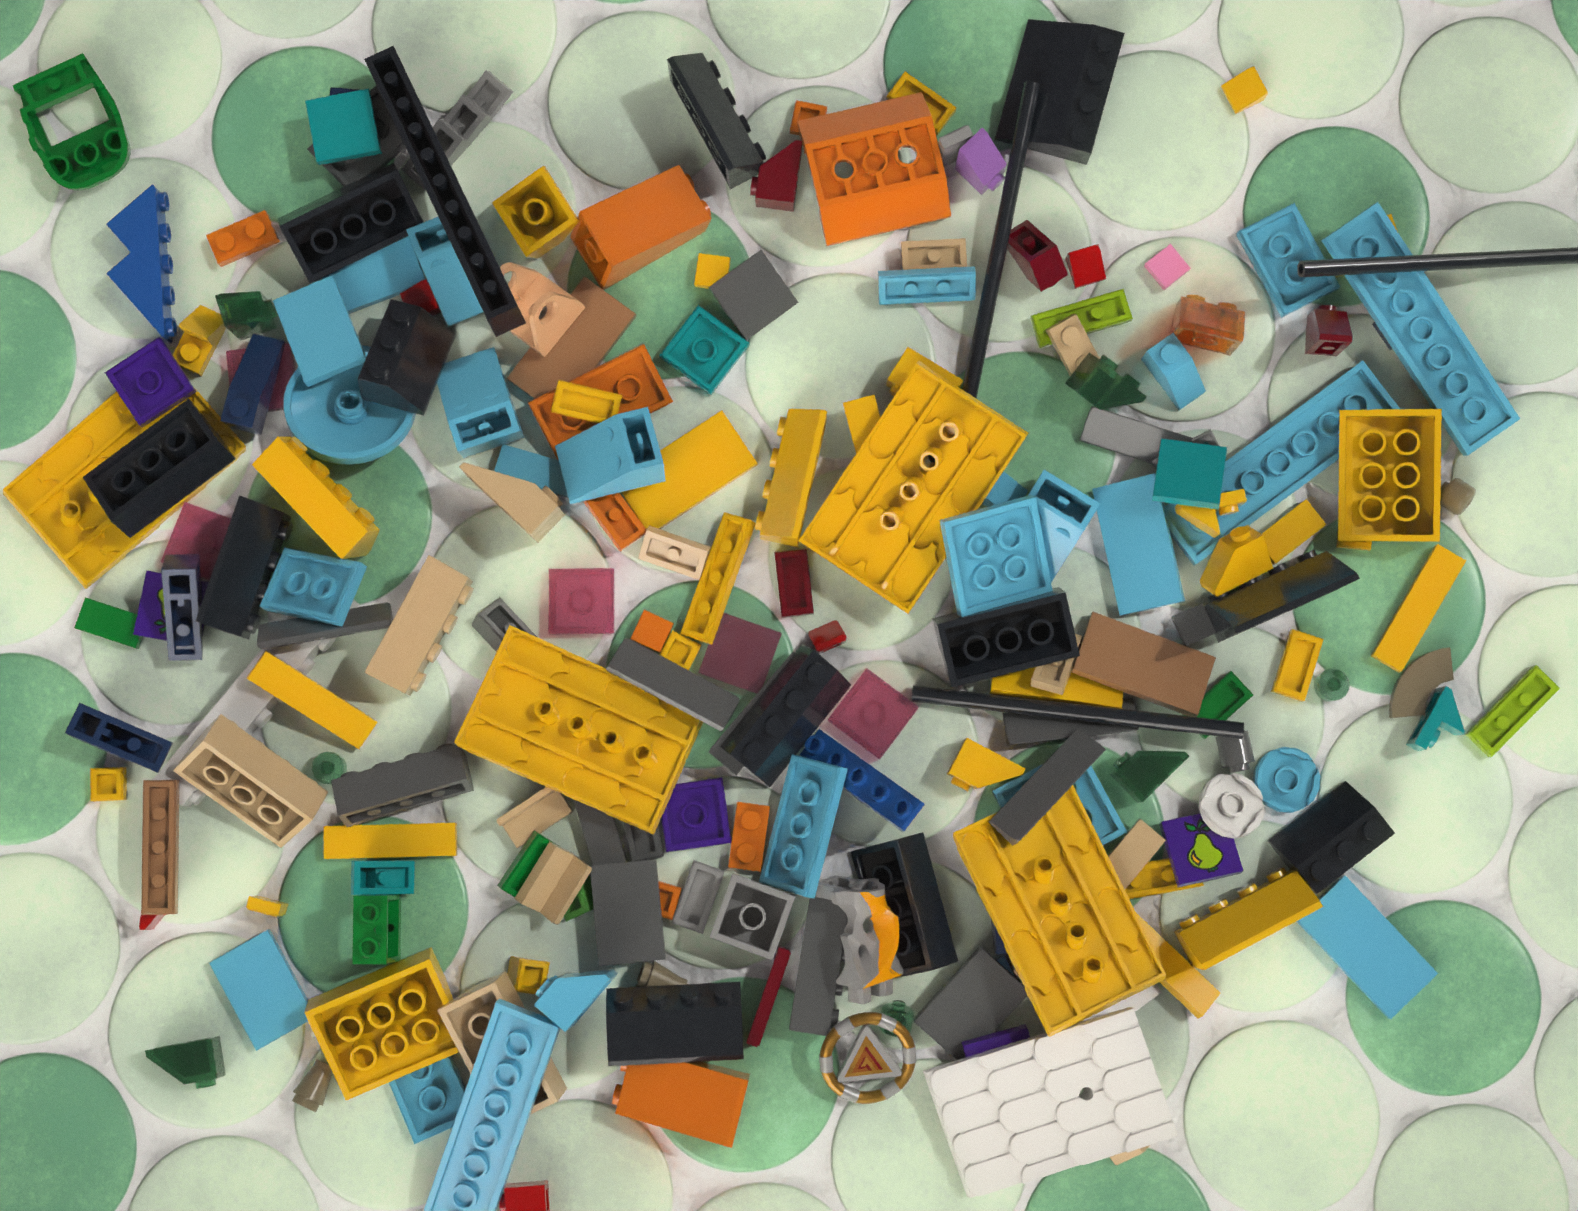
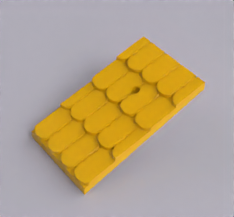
M918 361L798 541L908 614L946 559L939 520L978 510L1029 433ZM928 455L933 456L936 462H930Z
M116 391L3 489V495L13 504L30 526L34 528L36 533L85 589L124 559L126 554L206 488L209 482L233 464L246 451V445L230 427L220 421L221 417L198 391L188 398L219 434L236 459L131 538L110 521L83 479V476L184 401L146 426L141 427Z
M509 625L454 743L469 753L507 768V770L563 793L569 798L654 835L703 722L610 673L606 668Z
M1073 785L1035 826L1013 846L989 823L996 813L953 832V839L957 845V850L977 887L976 890L1004 943V947L1025 987L1024 989L1049 1037L1165 980L1166 973Z

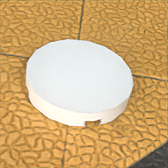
M1241 774L1216 775L1204 785L1199 795V811L1203 821L1212 831L1222 837L1236 839L1247 836L1260 825L1265 815V807L1263 808L1262 802L1263 796L1260 789L1252 780Z

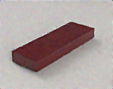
M781 946L778 948L746 1044L755 1047L760 1046L791 955L790 949Z

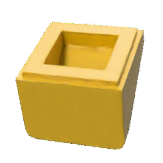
M1254 66L1246 69L1221 86L1235 114L1264 101L1268 95L1267 89Z
M511 956L507 975L516 992L535 994L547 980L550 962Z

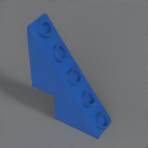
M152 184L106 224L131 252L106 274L158 333L169 343H172L173 337L177 336V324L171 314V305H175V292L169 282V274L173 273V260L171 255L168 254L167 243L171 242V229L169 224L166 223L165 211H169L170 204L167 192H160Z
M819 729L815 735L810 736L806 740L805 748L800 753V756L847 768L843 789L865 806L874 810L901 832L907 829L925 805L918 798Z

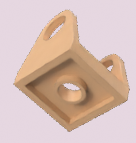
M512 262L505 263L500 266L503 276L512 271V277L508 286L526 324L509 332L545 357L585 309V306L538 271ZM543 307H546V315L543 318L539 319L541 310L543 309Z

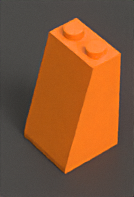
M677 165L581 210L578 215L580 221L574 227L570 238L600 288L605 290L705 232L712 219L711 211L704 200H700L695 192L692 178L689 174L683 172L680 165Z
M705 1062L626 1065L620 1067V1071L626 1073L623 1085L616 1084L612 1104L617 1105L615 1114L732 1148L750 1074Z

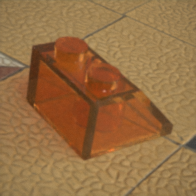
M1198 295L1181 296L1175 307L1169 335L1174 333L1183 345L1231 356L1243 342L1245 311L1237 310V306L1231 303L1219 302L1218 305L1207 303L1205 298Z

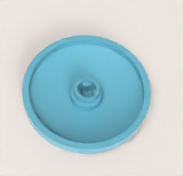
M362 345L367 357L371 347ZM363 364L309 387L304 383L298 367L291 376L284 393V413L292 436L298 438L307 447V452L311 455L336 464H361L388 454L408 435L416 414L363 400L358 383V376Z

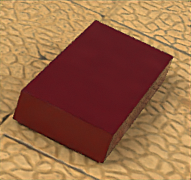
M807 549L774 552L781 617L814 614Z

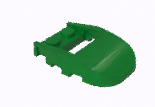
M83 53L13 85L14 91L21 96L23 108L19 110L22 120L27 127L30 137L28 141L32 150L38 154L50 177L59 185L70 190H86L115 177L125 168L130 159L131 148L115 100ZM94 88L109 120L52 146L37 114Z

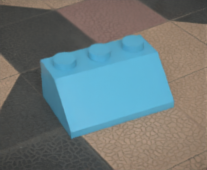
M610 969L566 973L560 977L555 975L550 979L548 978L537 990L535 995L539 999L534 1006L566 1032L578 1022L618 973Z

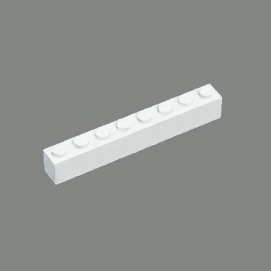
M353 600L350 609L357 608L359 603ZM289 616L288 619H293V618H298V617ZM336 637L262 649L153 780H180L179 804L189 807L192 804H199L206 797V794L173 770L203 731L222 714L251 735L257 727L262 728L273 715L271 710L277 702H283L247 679L248 674L263 652L267 650L304 675H307L315 665L313 659L320 651H327L335 642Z

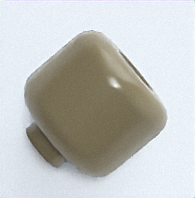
M1459 478L1453 479L1450 483L1445 481L1441 486L1440 505L1451 513L1460 515L1472 502L1476 490Z

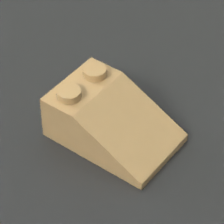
M465 462L459 466L473 483L537 543L565 516L560 509L563 505L559 500L560 498L546 485L540 489L535 483Z

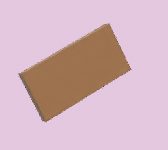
M584 276L570 295L579 300L585 306V309L545 357L530 347L507 377L508 381L534 399L556 388L558 379L568 382L599 366L636 318V313Z
M1092 612L1079 647L1080 656L1076 657L1071 673L1178 713L1197 717L1216 657Z

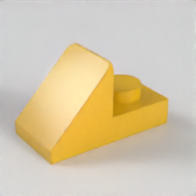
M199 305L178 326L184 333L173 353L180 367L202 376L231 319L202 305Z
M1239 489L1221 493L1219 510L1177 504L1174 508L1176 514L1211 537L1216 538L1220 535L1216 511H1219L1220 516L1239 512L1238 507L1246 503L1247 499L1245 490Z

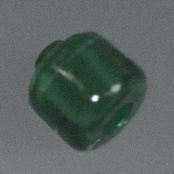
M1331 668L1324 670L1314 680L1315 693L1324 701L1333 702L1340 700L1349 691V679L1339 669Z
M326 751L315 757L311 770L317 781L332 785L331 780L340 778L342 774L347 772V764L341 755Z
M893 1000L892 1003L885 1004L881 1009V1013L897 1019L910 1033L914 1017L913 1010L901 1000ZM879 1027L883 1033L897 1037L893 1032Z

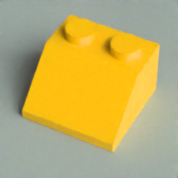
M545 166L537 169L492 202L524 255L529 258L539 259L559 245L580 221Z

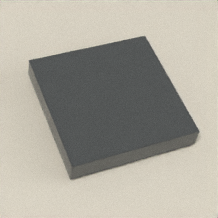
M759 250L708 287L745 340H748L799 303L762 250Z

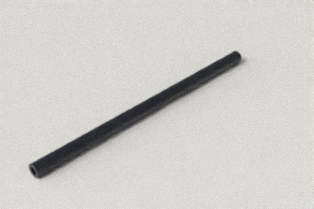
M1031 81L1024 82L962 390L976 399L1040 84Z
M1578 247L1299 261L1297 272L1299 277L1576 264L1578 263Z
M914 685L912 690V702L1239 739H1243L1244 722Z

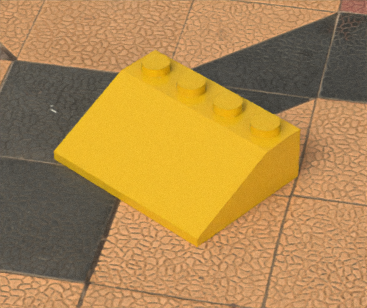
M1442 409L1339 410L1338 541L1440 542Z
M432 947L308 999L304 1013L345 1100H349L459 1053L437 1011L440 1007L453 1000V997Z

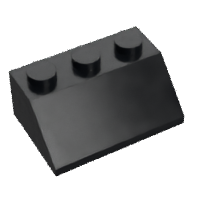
M391 299L358 376L361 398L366 401L424 416L456 337L455 333L424 308Z
M1344 781L1271 837L1268 842L1289 870H1297L1314 894H1318L1393 836L1395 832L1375 806L1348 782Z

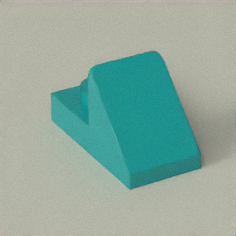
M1447 686L1436 688L1425 709V715L1421 716L1406 743L1410 748L1416 751L1426 750L1427 747L1432 748L1441 733L1438 727L1456 736L1465 734L1451 688Z
M351 861V895L414 894L415 861Z

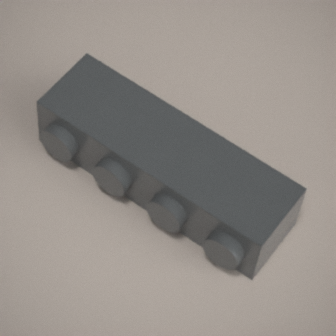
M443 744L438 746L436 750L427 753H412L402 760L392 763L381 762L375 764L371 769L361 772H346L340 778L331 780L337 815L346 827L474 791L466 754L456 744Z
M815 897V899L809 898L789 1030L827 1036L830 1029L838 1023L839 1009H833L835 995L842 996L843 985L836 984L835 980L839 976L840 962L845 963V953L840 935L844 933L848 918L838 905L832 903V900Z

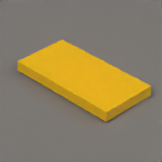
M721 410L660 450L664 463L665 482L621 493L646 530L649 526L661 529L756 467L758 463Z

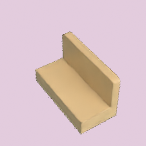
M545 787L496 821L499 826H503L516 848H520L527 842L534 830L541 834L571 814L573 810L562 793Z
M549 841L515 899L522 905L540 912L549 921L558 925L591 873L592 868L572 852Z

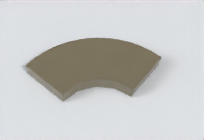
M1450 647L1424 654L1406 668L1400 678L1397 679L1392 690L1389 703V718L1425 715L1426 701L1431 692L1441 683L1454 680Z

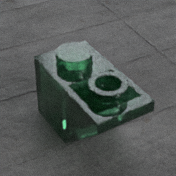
M1089 352L1065 383L1099 410L1140 403L1147 397L1138 390L1141 383L1128 373H1125L1123 377L1116 373L1115 370L1118 365L1104 354L1098 359Z

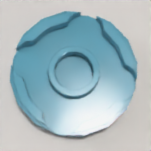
M1281 747L1267 752L1259 759L1253 772V782L1260 789L1263 796L1262 802L1265 806L1276 812L1292 813L1305 808L1314 801L1320 789V774L1312 758L1307 753L1297 748Z

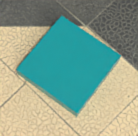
M369 88L305 100L318 165L382 153Z
M698 305L659 356L705 392L712 395L750 346V343Z
M1161 438L1152 501L1219 510L1227 447Z

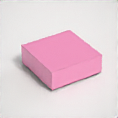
M1171 244L1144 265L1163 290L1167 289L1191 269Z

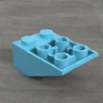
M439 217L406 229L447 326L449 327L483 313Z
M494 347L444 364L437 385L457 451L463 458L525 438Z
M648 407L616 414L555 446L570 504L666 481L664 463Z
M1043 470L1028 495L1035 496L1037 500L1052 583L1101 503Z

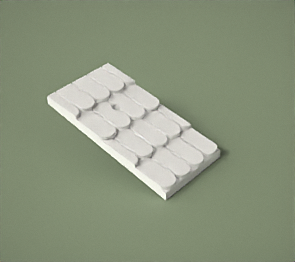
M1132 1007L1079 1022L1051 1037L1047 1033H1043L923 1070L963 1187L969 1198L983 1196L1019 1183L1024 1184L1075 1166L1086 1165L1123 1152H1131L1178 1136L1141 1027L1139 1026V1021ZM1084 1088L1083 1093L1079 1096L1081 1089Z

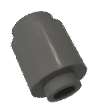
M1244 730L1243 739L1215 737L1222 768L1229 767L1230 773L1250 769L1249 763L1255 762L1248 731Z

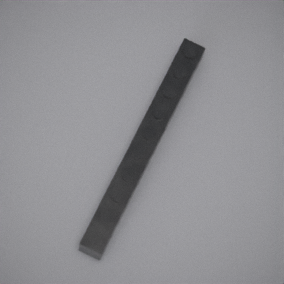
M394 46L365 58L364 60L493 333L498 337L526 324Z

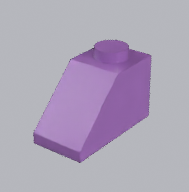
M982 127L959 149L955 170L982 195L988 189L994 191L1005 180L1003 174L1007 163L987 131Z

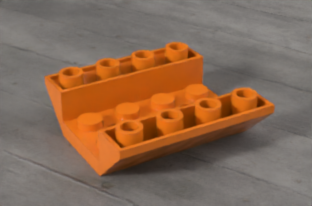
M922 92L797 121L804 154L806 153L818 201L819 217L826 246L951 217L946 174L932 116ZM905 147L913 149L916 153V159L909 164L901 162L898 158L900 149ZM847 162L852 166L853 173L848 178H840L835 173V166L838 163Z

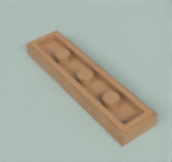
M143 780L141 915L178 914L180 780Z

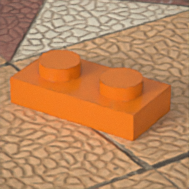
M266 210L206 235L217 263L221 267L280 242Z
M620 493L583 501L620 552L645 535L646 528Z
M737 802L728 867L761 872L770 806Z

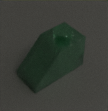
M261 291L215 295L225 327L240 341L252 337L253 334L259 335L277 329L274 318L278 317L273 300L272 298L267 299Z
M1126 751L1112 764L1116 769L1110 775L1137 803H1142L1190 756L1183 751H1135L1131 755Z
M220 1036L145 1050L146 1057L184 1085L195 1083L196 1089L216 1085V1079L226 1075Z

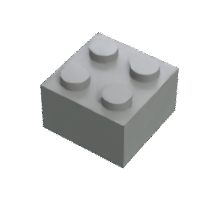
M733 873L710 938L773 960L796 896Z

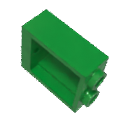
M401 894L353 896L352 965L390 964L400 961ZM389 924L394 925L392 932L388 931Z

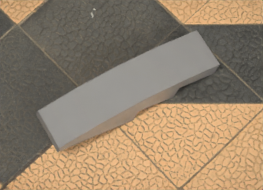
M486 70L468 95H462L445 119H439L433 126L451 166L473 143L513 93L509 87L490 71ZM410 158L401 170L426 190Z

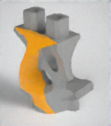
M831 876L827 880L819 881L815 897L832 900V903L838 905L848 918L844 933L840 935L845 953V966L835 980L836 984L848 986V1001L857 1004L871 1002V995L881 997L893 994V978L903 975V968L895 955L899 943V919L887 906L885 885L876 878L855 879ZM865 919H868L869 923L868 933H865L863 928Z

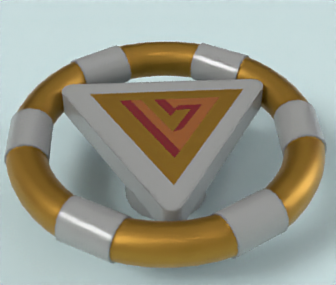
M877 1012L858 1013L846 1017L834 1025L825 1037L819 1054L820 1071L826 1084L839 1097L853 1103H877L889 1099L901 1091L907 1084L915 1068L916 1047L909 1031L897 1019ZM869 1025H877L891 1031L899 1038L903 1052V1065L901 1069ZM862 1026L836 1077L833 1071L832 1052L837 1041L854 1028ZM896 1077L880 1089L873 1091H859L842 1083Z

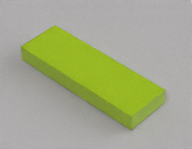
M1124 289L1034 314L1030 317L1039 348L1052 345L1046 329L1071 314H1077L1087 334L1133 320Z
M1537 665L1532 666L1465 735L1488 757H1493L1560 687Z

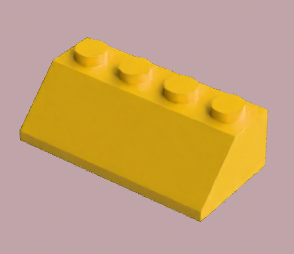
M788 409L787 418L780 417L777 436L782 437L779 449L773 448L769 467H773L775 470L772 480L766 479L762 498L768 499L765 512L759 510L755 530H760L761 540L798 548V540L801 537L825 432L827 411L821 409Z
M294 436L277 437L255 460L252 466L341 559L366 556L371 551L380 531L373 523L375 521L374 517L366 509L359 508L351 500L352 494L341 484H336L328 476L330 474L328 468L320 461L313 460L306 453L307 447Z
M1283 867L1267 875L1268 882L1258 887L1255 883H1252L1237 891L1240 897L1230 902H1227L1225 898L1208 907L1210 913L1200 918L1197 914H1194L1180 921L1181 928L1174 931L1191 965L1194 968L1206 970L1322 908L1321 901L1297 870H1288L1286 872Z

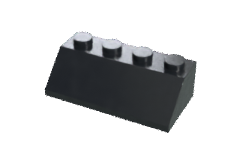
M703 53L668 58L670 81L730 190L748 181L752 176H757L759 174V167L766 160V155L759 142L753 144L748 135L751 129L744 115L738 116L733 108L736 102L728 87L724 89L721 87L718 81L721 75L714 61L708 62Z
M392 163L278 218V223L309 283H312L408 237L406 229L423 223V220L395 164Z
M188 398L83 476V479L110 521L131 538L236 458L219 434Z
M239 495L195 620L196 622L248 640L251 633L255 634L260 623L258 612L261 601L269 585L272 572L275 571L281 557L279 552L282 543L289 539L293 524L290 522L291 517L289 515Z
M1057 587L1052 588L1053 591L964 617L959 616L955 612L932 618L951 687L1080 656L1066 592Z
M802 644L720 747L767 786L771 787L790 763L791 755H796L806 740L815 732L850 688L851 684L815 650Z
M924 833L851 851L857 878L879 879V882L885 885L887 906L898 916L899 943L895 955L903 968V975L898 977L932 971L958 962Z
M740 982L606 988L608 1066L744 1059Z

